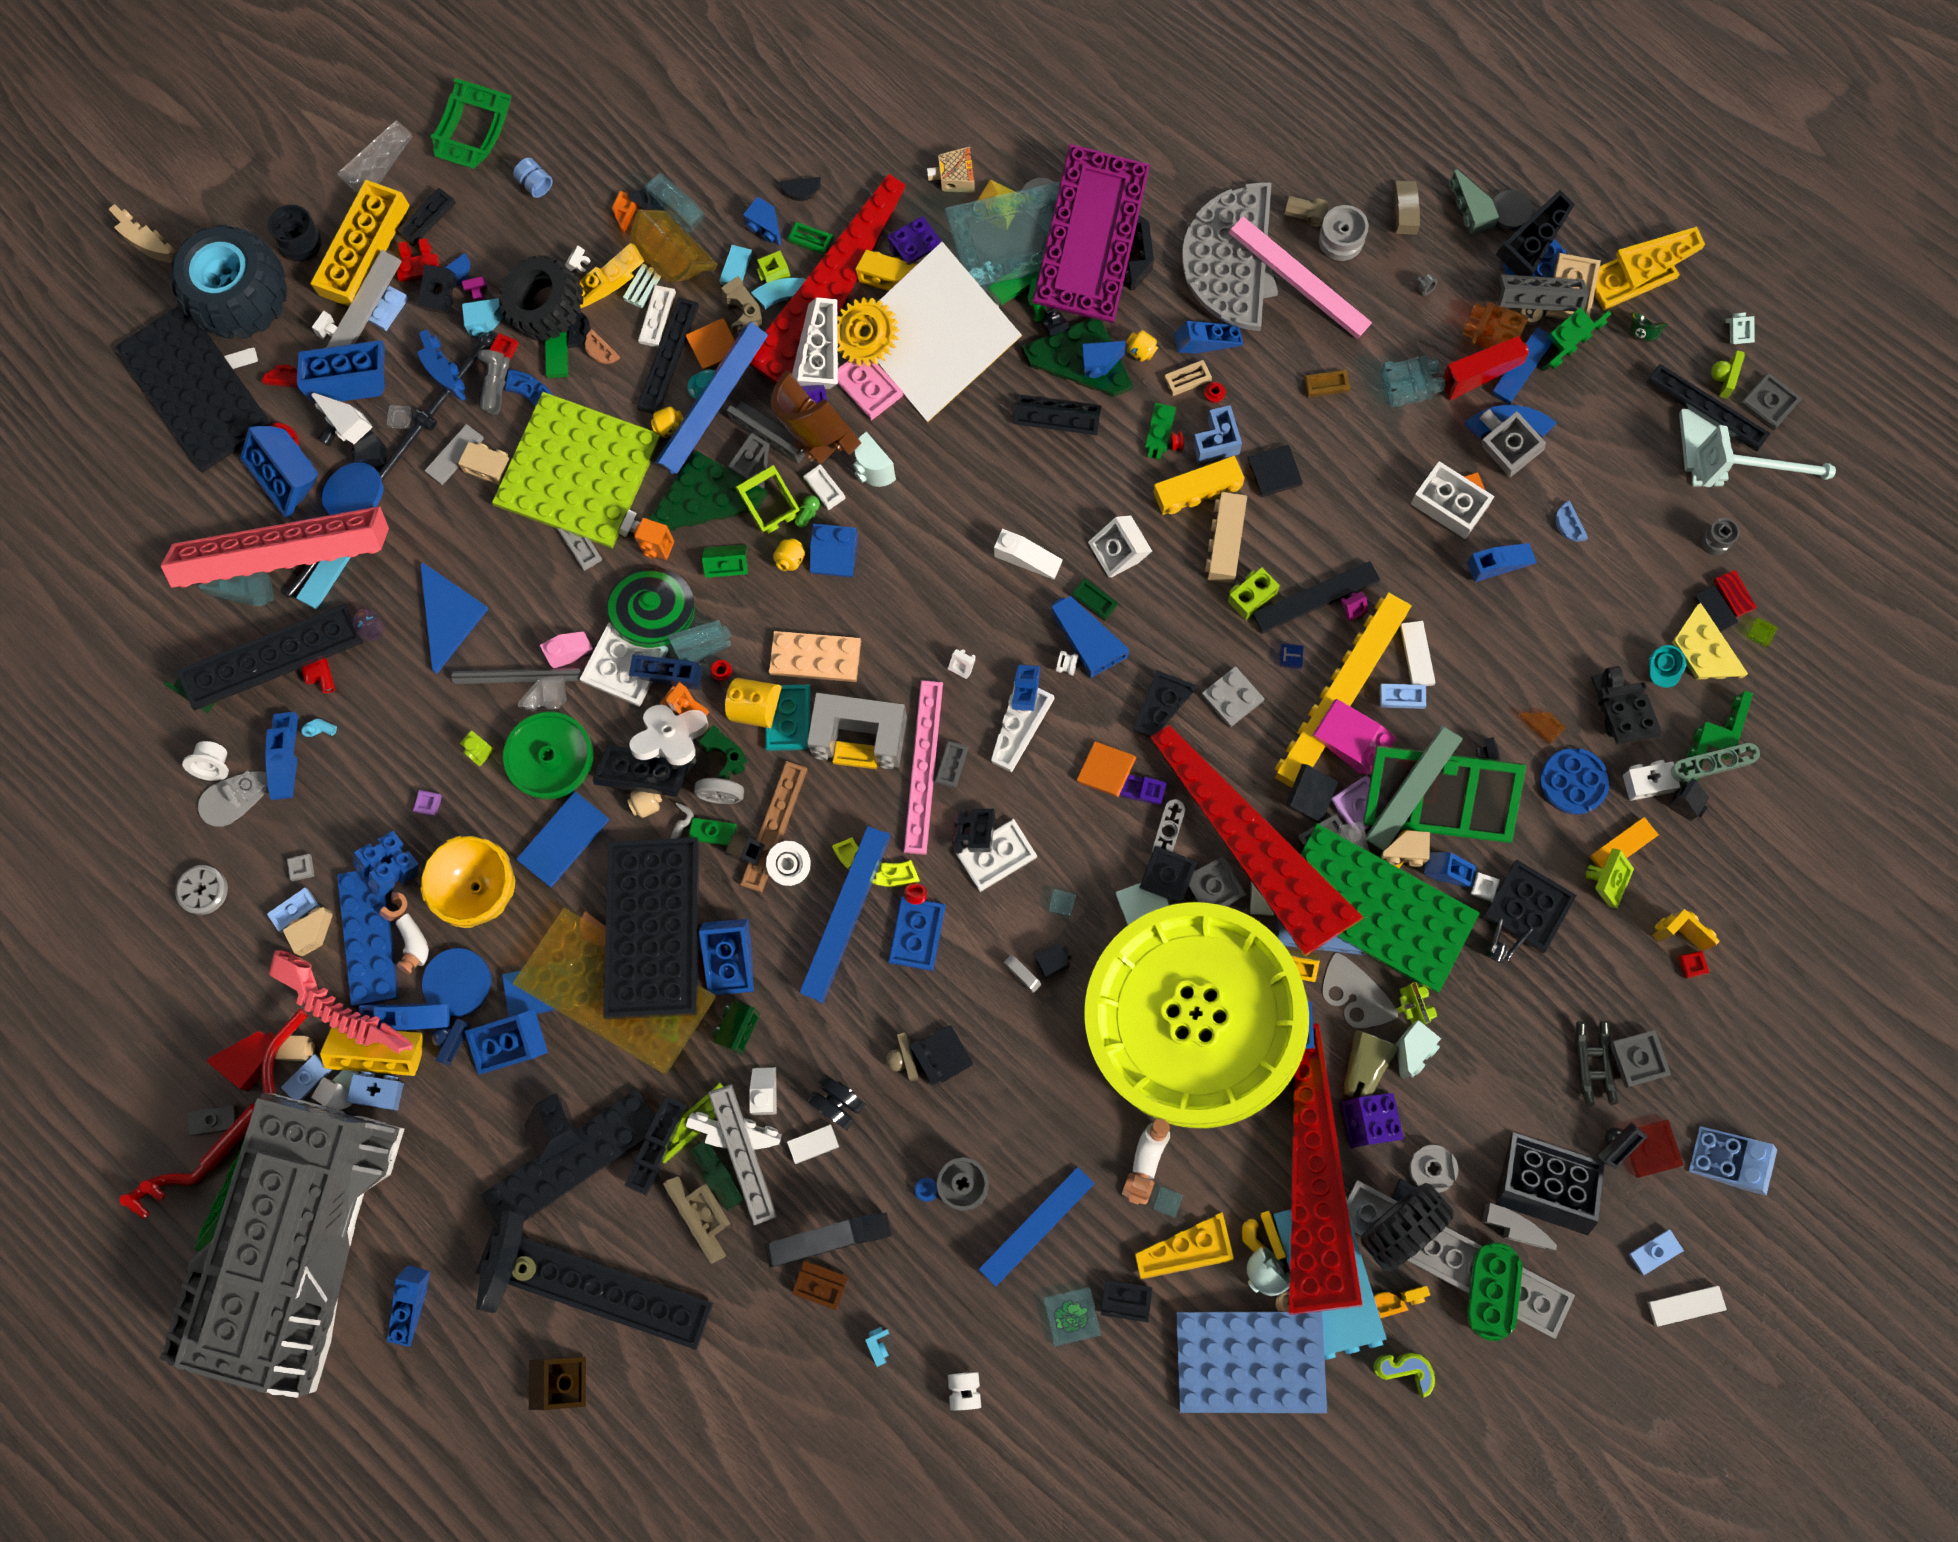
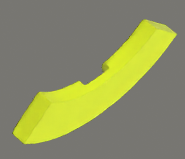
M853 837L832 846L837 857L848 870H850L859 848ZM909 860L902 863H880L872 884L885 887H901L920 882L912 861Z

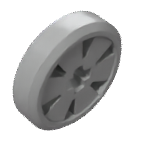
M705 778L695 783L694 794L707 802L735 804L743 800L744 788L739 783L731 780Z
M207 865L194 866L180 876L175 889L176 899L184 910L196 915H206L214 912L223 904L227 896L228 885L224 875L217 869ZM201 885L206 887L202 894L197 893V890L201 889Z

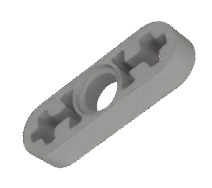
M1170 800L1166 804L1152 853L1155 846L1161 848L1163 841L1172 842V845L1167 843L1165 850L1173 852L1185 813V806L1181 801ZM1178 806V811L1181 813H1176L1174 822L1170 821L1172 811L1168 809ZM1171 826L1174 828L1175 834L1172 837H1166L1162 833V828Z

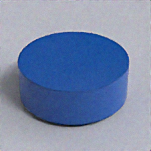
M931 1178L920 1179L915 1185L917 1198L924 1202L934 1200L938 1195L937 1183Z

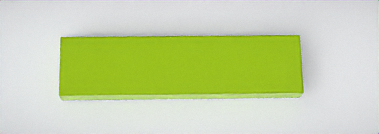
M719 1083L711 1091L722 1088L724 1086L721 1083ZM709 1093L683 1115L663 1163L669 1161L700 1133V1131L686 1127L691 1112L694 1114L696 1112L705 1113L712 1120L717 1118Z

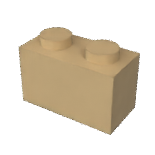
M468 442L458 465L467 474L500 485L511 461L508 458V454L501 450L493 451L482 443L474 444Z

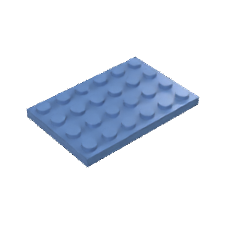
M1289 1311L1177 1312L1180 1413H1327L1322 1311L1289 1315Z

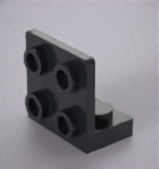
M951 1025L920 1043L917 1040L910 1044L934 1088L973 1066L972 1060Z

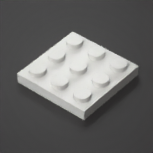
M608 623L579 680L582 683L640 707L652 682L629 676L632 654L665 658L668 648L666 646L644 648L632 645L620 638L613 630L611 624Z

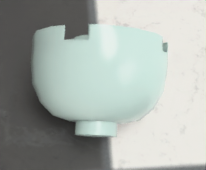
M1260 1247L1249 1258L1247 1264V1274L1250 1279L1248 1280L1249 1286L1255 1292L1260 1291L1268 1296L1280 1295L1289 1289L1290 1273L1289 1271L1286 1274L1282 1269L1284 1264L1281 1260H1277L1275 1254L1268 1248L1263 1250V1247Z

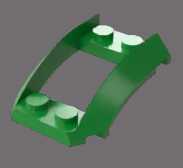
M454 78L453 93L450 94L443 117L430 138L433 141L435 157L474 169L488 156L502 130L512 96ZM465 104L495 113L489 132L480 149L450 140L461 118Z

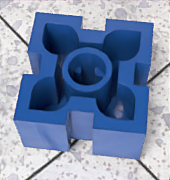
M394 831L380 837L377 840V846L372 847L369 843L356 850L353 856L354 867L362 877L369 876L368 885L378 898L394 890L395 882L399 881L403 885L418 875L419 863L409 851L403 853L404 844Z

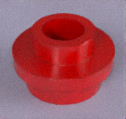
M1217 382L1208 384L1204 391L1205 398L1211 403L1221 402L1226 394L1224 386ZM1212 390H1217V391H1219V393H1218V394H1214V393H1212Z
M717 660L711 665L710 674L717 681H725L730 678L732 667L726 660ZM720 668L725 669L723 674H718Z

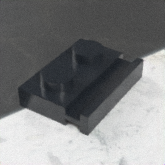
M1105 1280L1100 1315L1148 1323L1153 1287Z

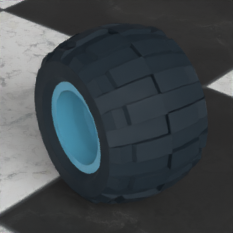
M216 225L214 228L207 229L205 227L196 231L195 235L191 238H186L180 244L181 248L178 253L174 254L171 262L173 270L170 272L171 286L178 305L197 326L207 332L210 331L216 336L229 339L237 336L244 339L252 337L254 333L259 331H265L271 327L270 324L275 318H279L283 311L282 304L287 299V285L284 279L286 277L280 260L267 243L260 240L259 237L239 227L233 228L228 225Z

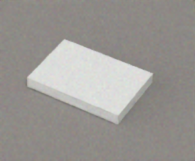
M1014 819L994 830L991 852H969L968 847H966L962 853H956L979 892L1037 858L1036 853Z

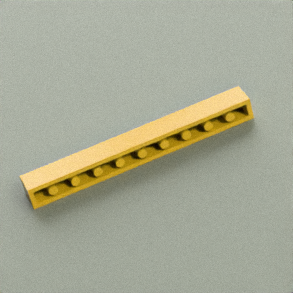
M1388 593L1385 599L1382 597L1379 599L1375 606V609L1378 611L1374 616L1369 615L1363 625L1366 627L1363 634L1358 633L1352 643L1356 645L1352 652L1348 650L1343 657L1342 662L1345 663L1341 670L1339 668L1335 670L1331 677V680L1334 681L1331 687L1325 686L1319 696L1322 698L1319 706L1314 704L1308 714L1311 716L1308 724L1303 722L1297 732L1300 737L1297 741H1291L1286 750L1289 753L1285 760L1281 758L1274 770L1278 771L1275 776L1277 780L1292 788L1301 765L1307 764L1311 767L1315 765L1326 747L1312 736L1335 699L1351 706L1412 605L1391 593Z

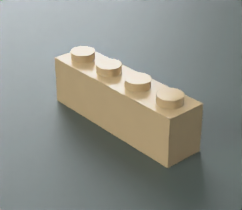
M1221 492L1220 499L1215 501L1214 512H1218L1217 519H1213L1211 532H1215L1214 539H1210L1208 552H1212L1211 559H1207L1205 572H1209L1208 580L1234 584L1247 502L1246 495Z

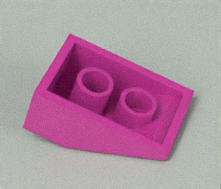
M1338 699L1333 701L1312 735L1357 773L1370 775L1376 745L1391 747L1396 740V737L1382 725Z

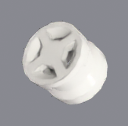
M1061 651L1056 672L1061 673L1065 671L1073 676L1078 654L1069 655L1066 651ZM1063 657H1065L1063 667H1061Z

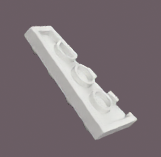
M1015 681L1013 692L1008 701V709L1002 722L1001 733L998 736L991 759L993 764L1011 773L1055 699L1054 695L1038 688L1034 711L1013 710L1012 699L1015 691Z

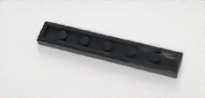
M678 297L638 402L637 409L639 411L654 414L661 409L687 340L686 335L690 332L699 308L698 302Z
M1661 364L1658 365L1646 382L1714 426H1727L1730 436L1756 452L1771 434Z
M1371 561L1260 609L1254 612L1252 616L1263 634L1343 597L1349 596L1352 592L1355 593L1380 581V578Z

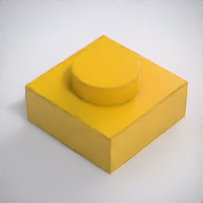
M1420 1286L1400 1292L1402 1300L1410 1302L1411 1306L1425 1302L1424 1297L1430 1296L1427 1286Z

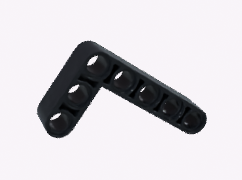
M886 1212L849 1219L764 1245L769 1268L851 1245L888 1238L892 1236Z

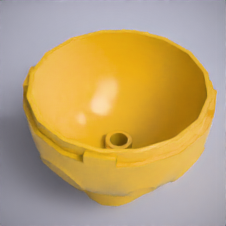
M458 836L447 840L428 859L421 878L420 889L423 900L439 918L455 927L471 928L495 919L504 911L514 893L515 876L508 855L499 845L474 836ZM476 884H479V889L477 891H474L473 887Z

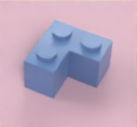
M1231 405L1210 410L1208 416L1210 431L1194 435L1193 448L1198 464L1238 455L1242 446Z

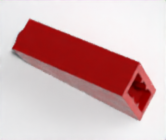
M1517 336L1448 364L1441 385L1449 400L1451 401L1524 364L1529 353L1528 346L1525 342H1522L1520 336Z

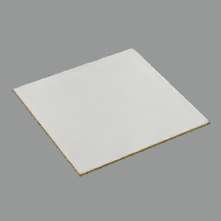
M943 242L933 249L880 299L883 302V306H889V311L895 313L892 319L898 320L899 323L895 327L899 328L900 331L895 333L899 340L893 341L896 348L889 349L892 355L885 354V361L879 358L878 363L927 422L1022 336ZM869 328L863 331V337L869 334Z

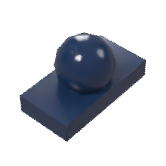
M457 1019L452 1029L443 1027L437 1028L433 1032L432 1041L437 1048L441 1049L435 1059L436 1061L447 1066L451 1064L466 1036L465 1031L471 1027L470 1024Z

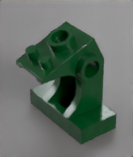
M712 725L699 741V748L705 753L712 750L719 751L726 757L727 763L717 777L729 780L730 774L733 773L736 776L746 770L744 766L747 765V760L742 749L721 733L720 729ZM735 756L738 759L736 761H733L730 758Z

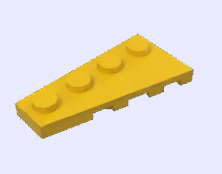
M1694 227L1617 251L1616 256L1630 288L1633 290L1703 249L1705 243L1698 228Z
M1223 1212L1135 1254L1140 1279L1234 1260Z

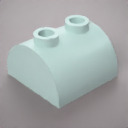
M865 432L859 438L861 444L855 449L857 460L853 464L856 470L855 475L861 483L866 482L876 487L889 485L896 480L893 462L871 436Z

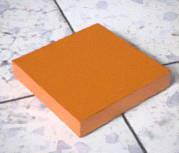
M724 318L686 335L702 370H709L719 366L735 341Z
M1094 742L1077 782L1119 797L1136 757L1135 755Z

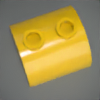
M743 678L734 679L728 688L725 700L727 718L732 722L771 728L782 686Z

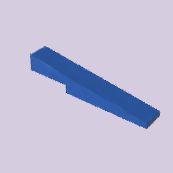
M1077 1167L979 1270L996 1287L1095 1183Z

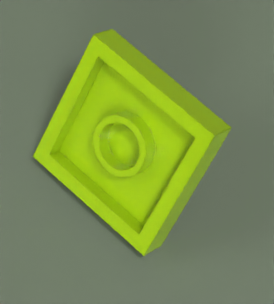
M1612 848L1604 869L1589 865L1588 869L1591 871H1586V878L1598 881L1595 888L1609 907L1618 909L1634 868L1621 850Z

